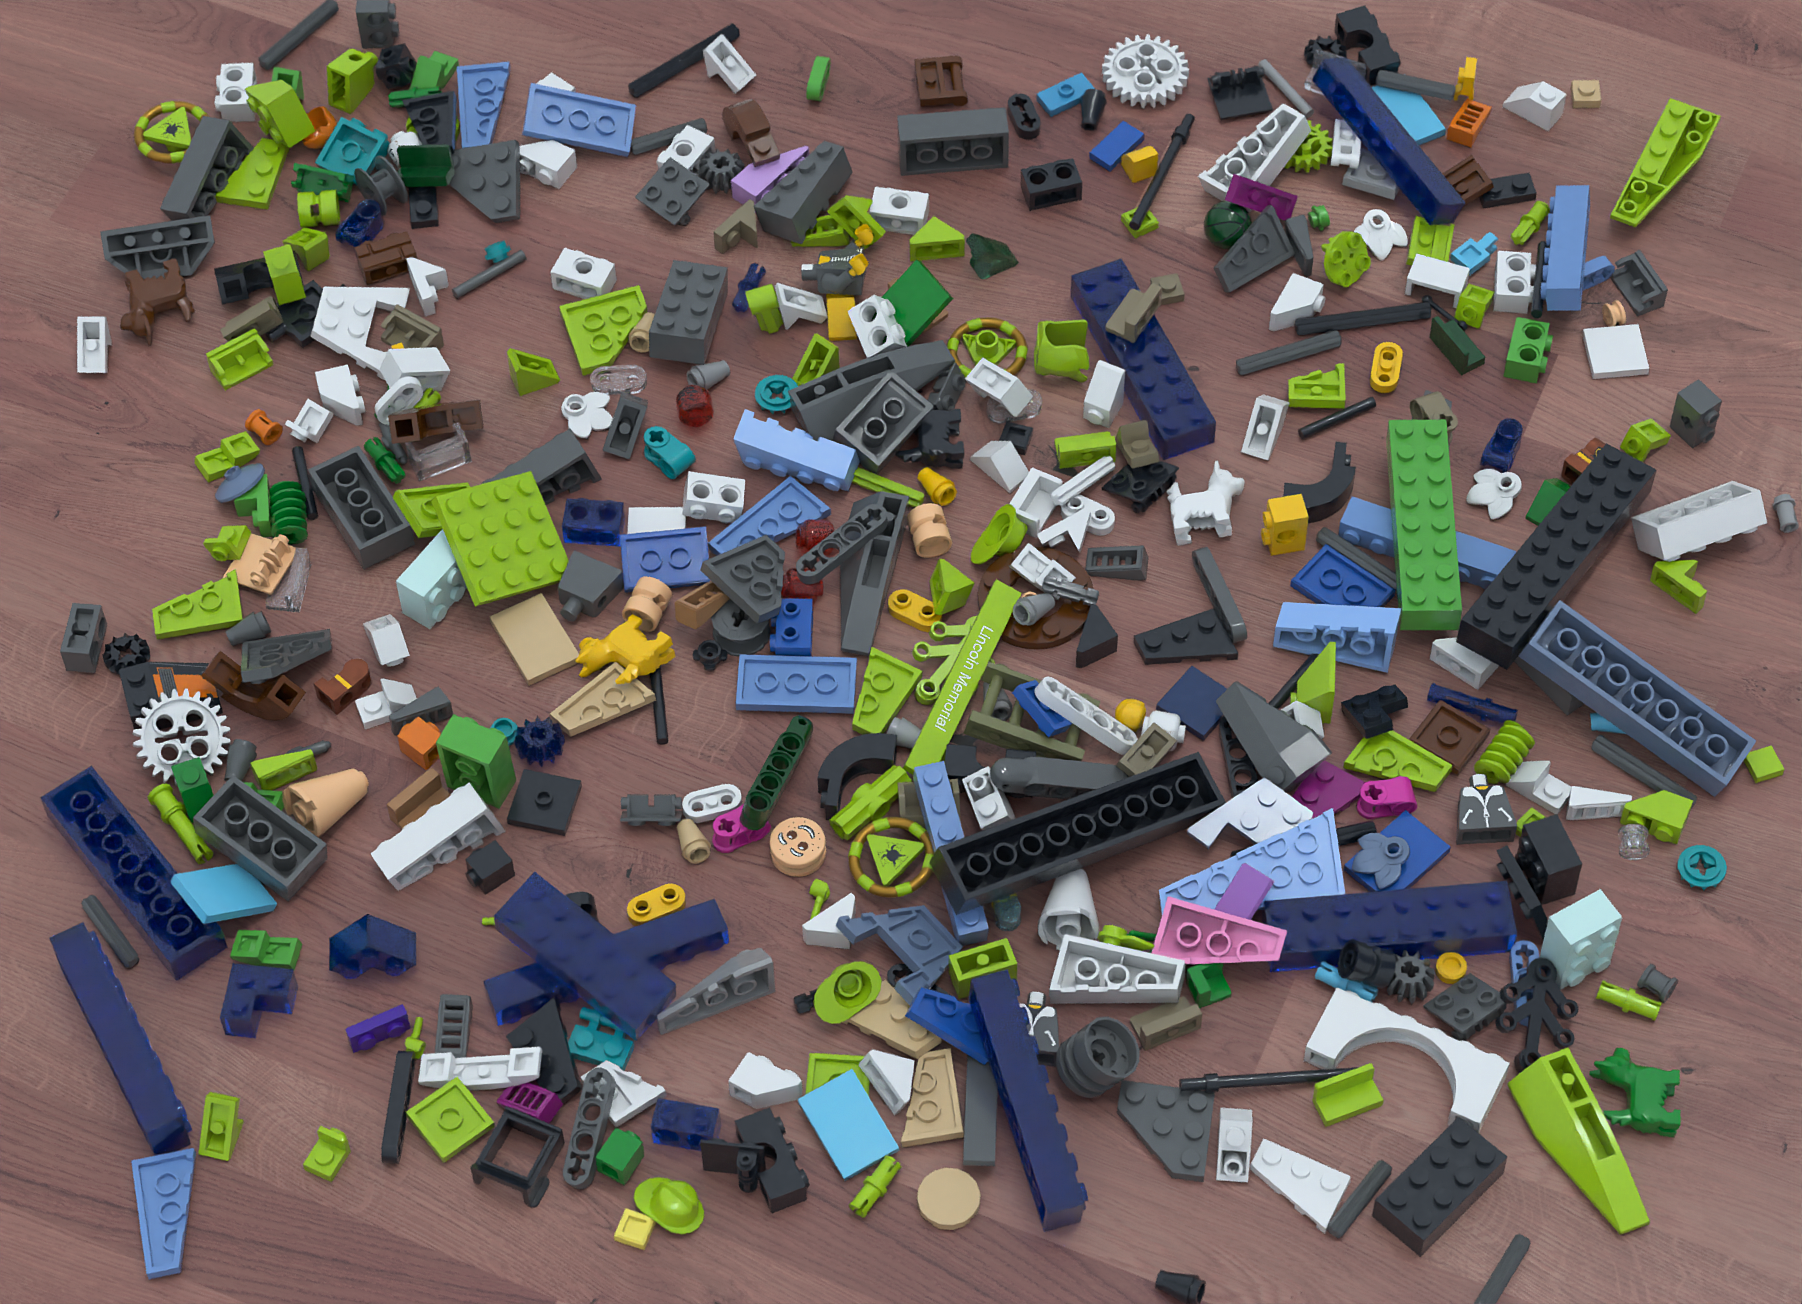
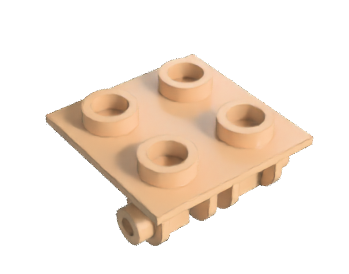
M251 533L240 560H233L222 578L227 577V573L236 569L239 585L272 595L300 549L288 545L289 539L282 534L271 540Z

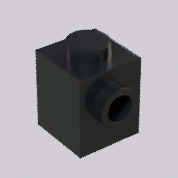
M496 840L483 848L474 850L465 859L468 870L465 875L469 883L474 888L479 887L485 895L515 876L513 860Z

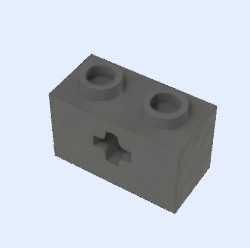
M1699 379L1677 393L1669 427L1692 449L1700 443H1707L1715 435V427L1720 416L1719 411L1722 400Z

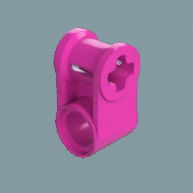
M1399 776L1392 779L1364 783L1360 789V798L1356 806L1358 813L1363 818L1376 819L1399 816L1405 810L1411 814L1417 809V802L1410 779L1405 776Z
M743 804L715 818L713 822V847L721 853L733 852L746 844L765 837L771 830V824L767 821L766 825L759 830H751L744 827L740 822Z

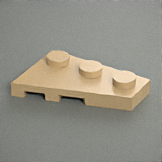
M614 662L551 712L550 717L553 723L572 737L656 701L655 693L638 679H633L631 683L616 684L615 680L625 669L617 662Z
M887 980L881 982V990L874 1001L851 1018L843 1021L845 1024L849 1022L859 1027L861 1032L869 1036L874 1034L886 1040L887 1045L915 1059L920 1058L942 1043L940 1037L905 1016L910 1005Z
M950 1048L930 1051L918 1058L913 1082V1093L910 1106H908L905 1131L901 1139L902 1147L964 1137Z

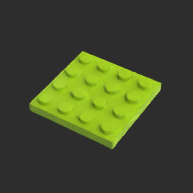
M531 471L438 495L431 500L475 607L560 582L569 560Z

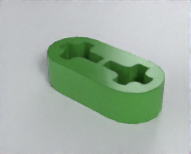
M816 56L807 86L808 100L821 102L830 74L831 58Z

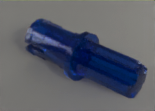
M758 263L750 264L744 279L738 283L739 290L732 302V306L737 312L747 311L749 304L745 291L759 288L758 286L766 274L763 266L756 273L759 266Z

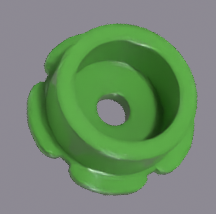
M1324 205L1312 206V212L1308 213L1309 222L1312 228L1318 227L1319 231H1323L1324 227L1330 226L1327 210Z

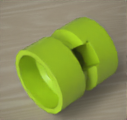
M324 190L319 195H316L313 191L298 192L297 203L301 228L317 227L319 222H322L324 226L340 225V207L337 190ZM319 204V213H314L313 205Z

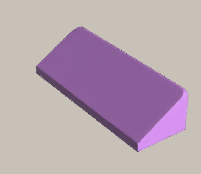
M1243 863L1214 910L1251 920L1272 887L1274 880L1247 863Z

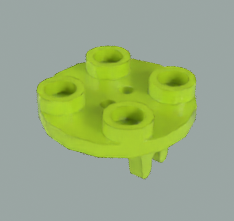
M1343 231L1335 237L1329 238V244H1322L1321 247L1325 252L1324 268L1329 280L1336 285L1348 287L1355 283L1364 271L1369 269L1371 259L1368 256L1367 246L1361 234Z

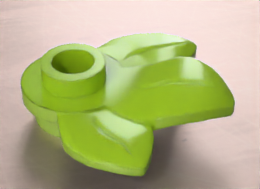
M1114 925L1103 926V930L1098 933L1097 937L1103 943L1139 951L1150 950L1155 946L1135 936H1128L1126 930Z

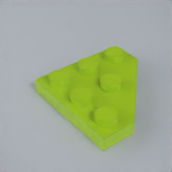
M639 285L559 306L560 314L582 375L610 369L629 341V333L643 315L648 313Z

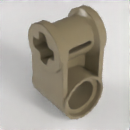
M1439 391L1412 399L1409 407L1414 420L1446 419L1449 445L1453 439L1452 431L1456 429L1458 419L1446 403L1444 396Z

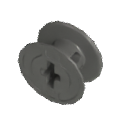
M379 155L375 158L377 169L375 174L370 176L363 169L356 168L354 176L360 192L370 207L379 215L385 216L387 213L386 198L392 195L399 202L406 203L408 195L405 185L393 165L386 158Z
M731 599L711 617L714 627V641L718 642L721 650H726L729 655L755 654L763 649L769 641L771 631L768 623L769 619L757 624Z

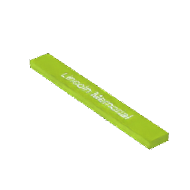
M997 579L994 581L903 766L905 771L914 775V767L941 761L947 744H949L1013 612V606L1022 594L1021 592Z

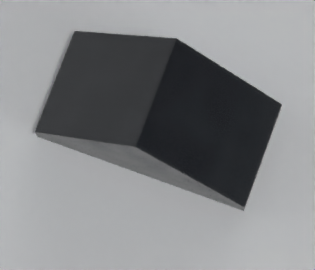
M1094 604L1090 606L1076 651V667L1078 668L1088 666L1117 652L1118 634L1099 607Z

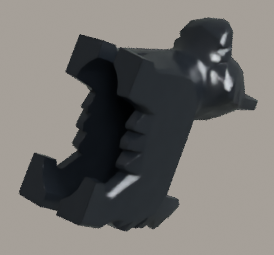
M954 409L953 411L931 410L913 432L917 436L918 447L910 450L896 451L895 456L905 463L921 461V463L933 468L946 466L948 468L962 469L964 442L958 441L956 444H951L948 437L957 436L960 433V409Z

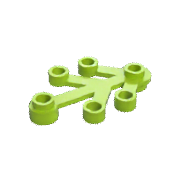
M977 616L970 617L965 625L947 626L941 621L932 624L929 630L931 639L943 641L945 637H964L959 644L930 646L924 641L915 644L912 655L917 661L923 662L928 658L947 657L930 679H923L918 683L915 689V698L919 703L931 705L936 701L940 693L939 686L947 678ZM934 629H941L943 634L935 633ZM917 649H924L927 654H919ZM990 657L989 662L995 664V661ZM977 684V686H976V688H975V690H974L973 695H974V694L976 693V691H977L978 684ZM924 687H930L933 689V692H926Z

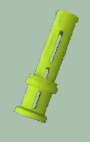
M166 783L157 786L148 795L150 804L158 808L162 821L173 827L195 858L197 864L205 863L202 858L203 855L209 861L214 853L203 838L195 833L193 824L186 816L185 805L177 801L172 794L173 788L170 784Z

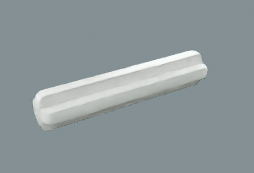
M1103 456L1054 490L1050 495L1053 504L1056 506L1064 505L1113 471L1116 466L1113 458Z

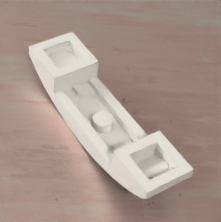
M541 1047L510 1049V1055L455 1058L451 1052L422 1054L418 1083L423 1086L441 1088L455 1077H458L468 1090H490L517 1086L539 1078L542 1049Z

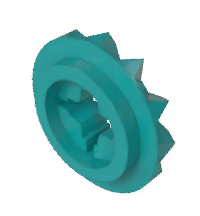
M784 375L768 376L756 386V403L760 405L762 410H770L772 415L775 411L785 413L787 409L791 408L788 391L798 387L793 379ZM772 393L777 395L782 393V398L776 397L773 399Z
M1694 845L1688 847L1680 854L1677 870L1680 872L1681 880H1686L1691 888L1698 886L1702 887L1704 891L1707 887L1713 886L1716 888L1719 882L1724 880L1727 865L1724 857L1716 849L1706 845ZM1699 859H1701L1703 867L1706 868L1704 875L1700 873L1699 869H1696Z

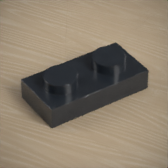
M1530 173L1490 179L1493 182L1494 188L1479 197L1484 209L1536 200L1537 192Z
M436 186L408 187L412 229L439 226Z

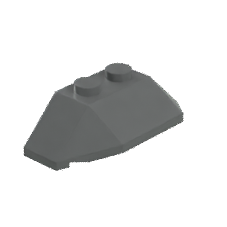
M210 215L100 231L104 259L123 273L137 269L143 279L147 277L151 279L153 276H156V278L164 277L163 273L168 272V270L164 269L163 262L174 258L177 259L182 277L193 275L215 243Z

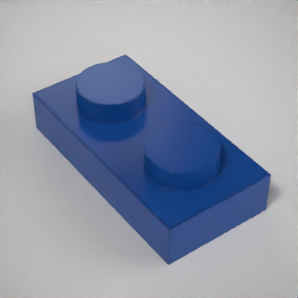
M1036 680L1020 684L1015 688L1012 694L1019 701L1020 706L1030 714L1039 729L1048 737L1066 732L1072 725L1069 720L1038 700L1034 693L1035 688L1039 684Z

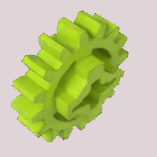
M1308 120L1311 132L1287 162L1285 168L1288 169L1294 166L1295 172H1299L1300 168H1304L1306 173H1309L1310 167L1319 170L1320 163L1326 165L1328 157L1332 155L1333 139L1328 137L1329 131H1321V124H1317L1315 127L1311 126V121Z

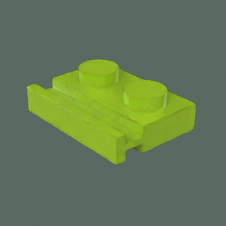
M1415 216L1406 264L1412 266L1416 254L1448 262L1454 224H1450V226L1442 225L1441 221Z

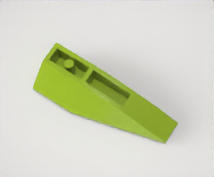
M1670 98L1610 218L1637 227L1701 159L1721 116Z
M1565 1048L1540 1057L1509 1081L1507 1086L1535 1139L1615 1230L1622 1235L1648 1225L1650 1220L1624 1156L1570 1049Z

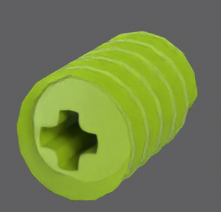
M1506 720L1504 726L1499 729L1498 734L1492 739V743L1487 746L1486 751L1480 756V760L1475 763L1474 771L1476 774L1486 775L1489 784L1495 785L1498 782L1508 783L1511 779L1510 775L1515 774L1517 771L1516 766H1520L1523 762V757L1528 755V749H1532L1535 745L1534 739L1523 726L1512 720Z

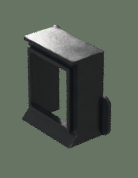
M505 1106L504 1113L476 1163L470 1166L473 1181L480 1185L483 1177H486L520 1191L523 1194L524 1204L535 1208L539 1205L550 1185L549 1179L546 1176L564 1145L563 1132L559 1127ZM512 1128L546 1142L527 1177L492 1163Z

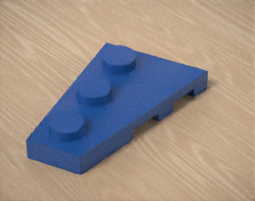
M921 987L917 991L905 1016L985 1065L990 1059L1005 1028L1010 1012L1003 1010L995 1012L986 1009V1005L979 1003L967 1004L958 1001L954 996Z

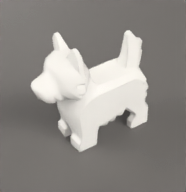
M1215 461L1207 491L1181 495L1178 483L1174 482L1171 488L1167 490L1169 495L1167 499L1171 503V518L1177 545L1192 543L1191 536L1188 535L1192 528L1204 530L1214 527L1219 538L1231 536L1232 527L1229 517L1232 496L1242 493L1245 483L1244 479L1233 477L1228 470L1220 469L1219 462Z

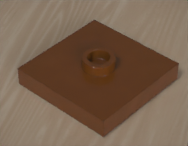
M1439 700L1409 740L1451 764V772L1459 775L1489 736L1490 728L1444 701Z

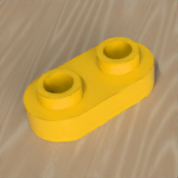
M1384 342L1375 349L1370 385L1377 392L1389 393L1395 390L1398 385L1403 352L1400 346L1395 343Z
M905 589L894 591L889 596L888 610L891 616L920 631L929 632L934 622H942V615L935 614L933 602ZM925 612H930V613H932V614H931V615H925V614H923V613H925Z
M665 884L634 897L627 906L630 923L639 928H646L681 913L686 905L685 892L676 884ZM668 895H674V896H675V897L672 898V899H667V898H665V897L668 896ZM639 907H647V909L644 911L638 910Z

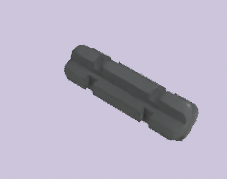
M1046 575L1042 585L1043 592L1049 594L1055 592L1059 597L1078 603L1081 600L1084 601L1083 604L1091 606V604L1096 605L1099 597L1098 590L1089 587L1086 590L1083 589L1084 586L1063 579L1060 582L1057 581L1056 577Z

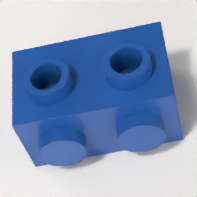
M782 599L779 615L771 618V627H776V634H770V652H775L779 656H812L813 600Z

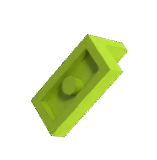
M1109 431L1060 437L1054 440L1060 469L1092 465L1103 456H1110L1113 458V462L1116 461L1115 436H1111Z
M1372 1063L1315 1084L1312 1101L1325 1127L1383 1106L1384 1100L1373 1081L1375 1069Z

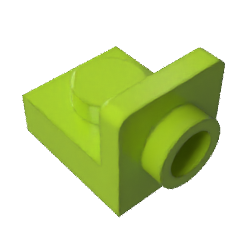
M1468 284L1459 297L1454 318L1458 321H1464L1467 325L1480 328L1484 314L1493 302L1495 292Z
M1650 418L1631 425L1620 448L1628 455L1644 462L1650 450L1666 445L1672 435Z
M246 525L222 526L218 538H206L203 545L216 560H240L251 531Z
M320 1126L317 1130L319 1139L303 1163L304 1170L332 1182L351 1150L347 1136L342 1131L336 1128L327 1129Z

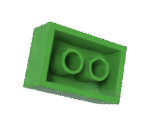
M453 714L436 741L447 787L455 790L470 783L486 804L500 809L517 781L507 737L496 728L488 729L479 725L472 718H462Z

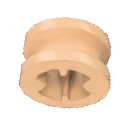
M1618 300L1613 301L1612 305L1606 303L1602 306L1603 318L1608 327L1616 326V323L1618 325L1625 324V311Z

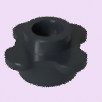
M706 640L699 645L698 650L693 651L692 656L695 661H700L704 665L705 670L712 671L720 661L727 659L728 654L726 650H721L718 642Z

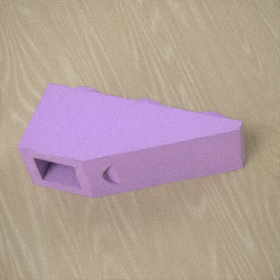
M804 146L780 154V159L755 168L753 163L749 164L731 180L732 198L741 204H745L751 199L755 205L809 155V147Z

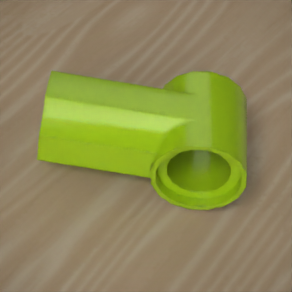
M773 284L745 291L751 313L756 316L761 330L767 331L769 334L779 331L780 326L784 323Z

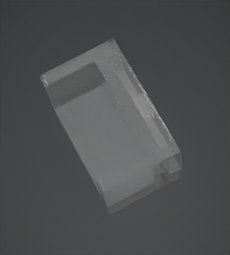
M459 422L453 424L455 437L416 451L412 442H405L408 460L419 481L472 462L469 443Z

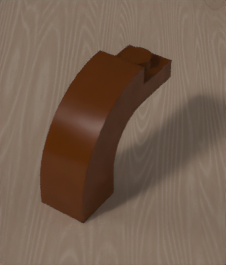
M748 99L723 109L722 119L731 140L742 139L754 168L780 159L779 150L770 132L771 126L763 110L755 100Z
M480 399L421 406L388 415L392 444L420 441L425 437L484 428Z
M221 651L214 656L201 674L205 680L223 692L221 698L246 713L266 720L277 721L287 718L306 693L283 674L276 680H267L260 684L243 682L241 666Z

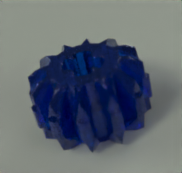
M537 715L534 722L525 719L524 727H517L514 745L517 748L520 759H526L530 766L538 761L542 767L546 760L554 764L555 756H562V746H564L565 737L559 723L553 724L550 717L541 721Z

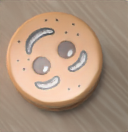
M793 817L780 822L770 836V854L775 867L782 873L795 877L806 876L818 870L826 857V840L821 827L814 821L803 817Z

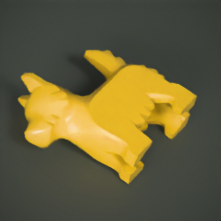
M632 614L625 623L616 627L604 639L599 640L598 638L586 637L579 643L581 650L575 660L576 663L583 664L579 676L581 678L587 677L606 664L617 662L626 669L615 680V683H631L638 676L649 675V673L655 672L660 665L666 664L676 657L674 649L670 648L673 645L672 639L660 631L655 640L648 641L646 635L638 628L643 623L642 619Z

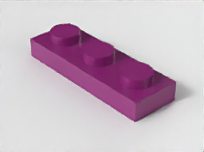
M1233 174L1225 200L1258 212H1262L1268 205H1273L1278 218L1286 221V219L1291 218L1298 196Z

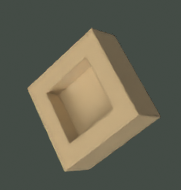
M1573 80L1571 82L1573 108H1600L1599 80Z

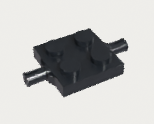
M314 280L303 287L306 298L282 305L276 303L283 323L266 332L267 338L272 343L285 334L292 337L302 348L315 341L311 337L323 288Z

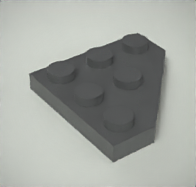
M516 140L456 149L455 153L451 154L455 175L449 185L494 223L520 219V143Z
M767 535L703 561L700 571L757 624L779 615L782 603L781 590L783 587L785 552Z
M330 629L243 642L241 660L242 681L250 682L251 684L264 683L269 678H274L332 649Z
M1122 1080L1117 1114L1132 1127L1137 1133V1138L1152 1155L1155 1154L1172 1178L1204 1182L1215 1092L1205 1093L1202 1090L1180 1091L1179 1087Z

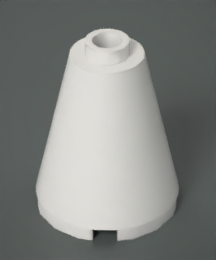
M1078 869L1057 877L1038 921V934L1047 945L1048 941L1055 944L1058 950L1061 948L1064 934L1096 940L1099 933V923L1086 872Z

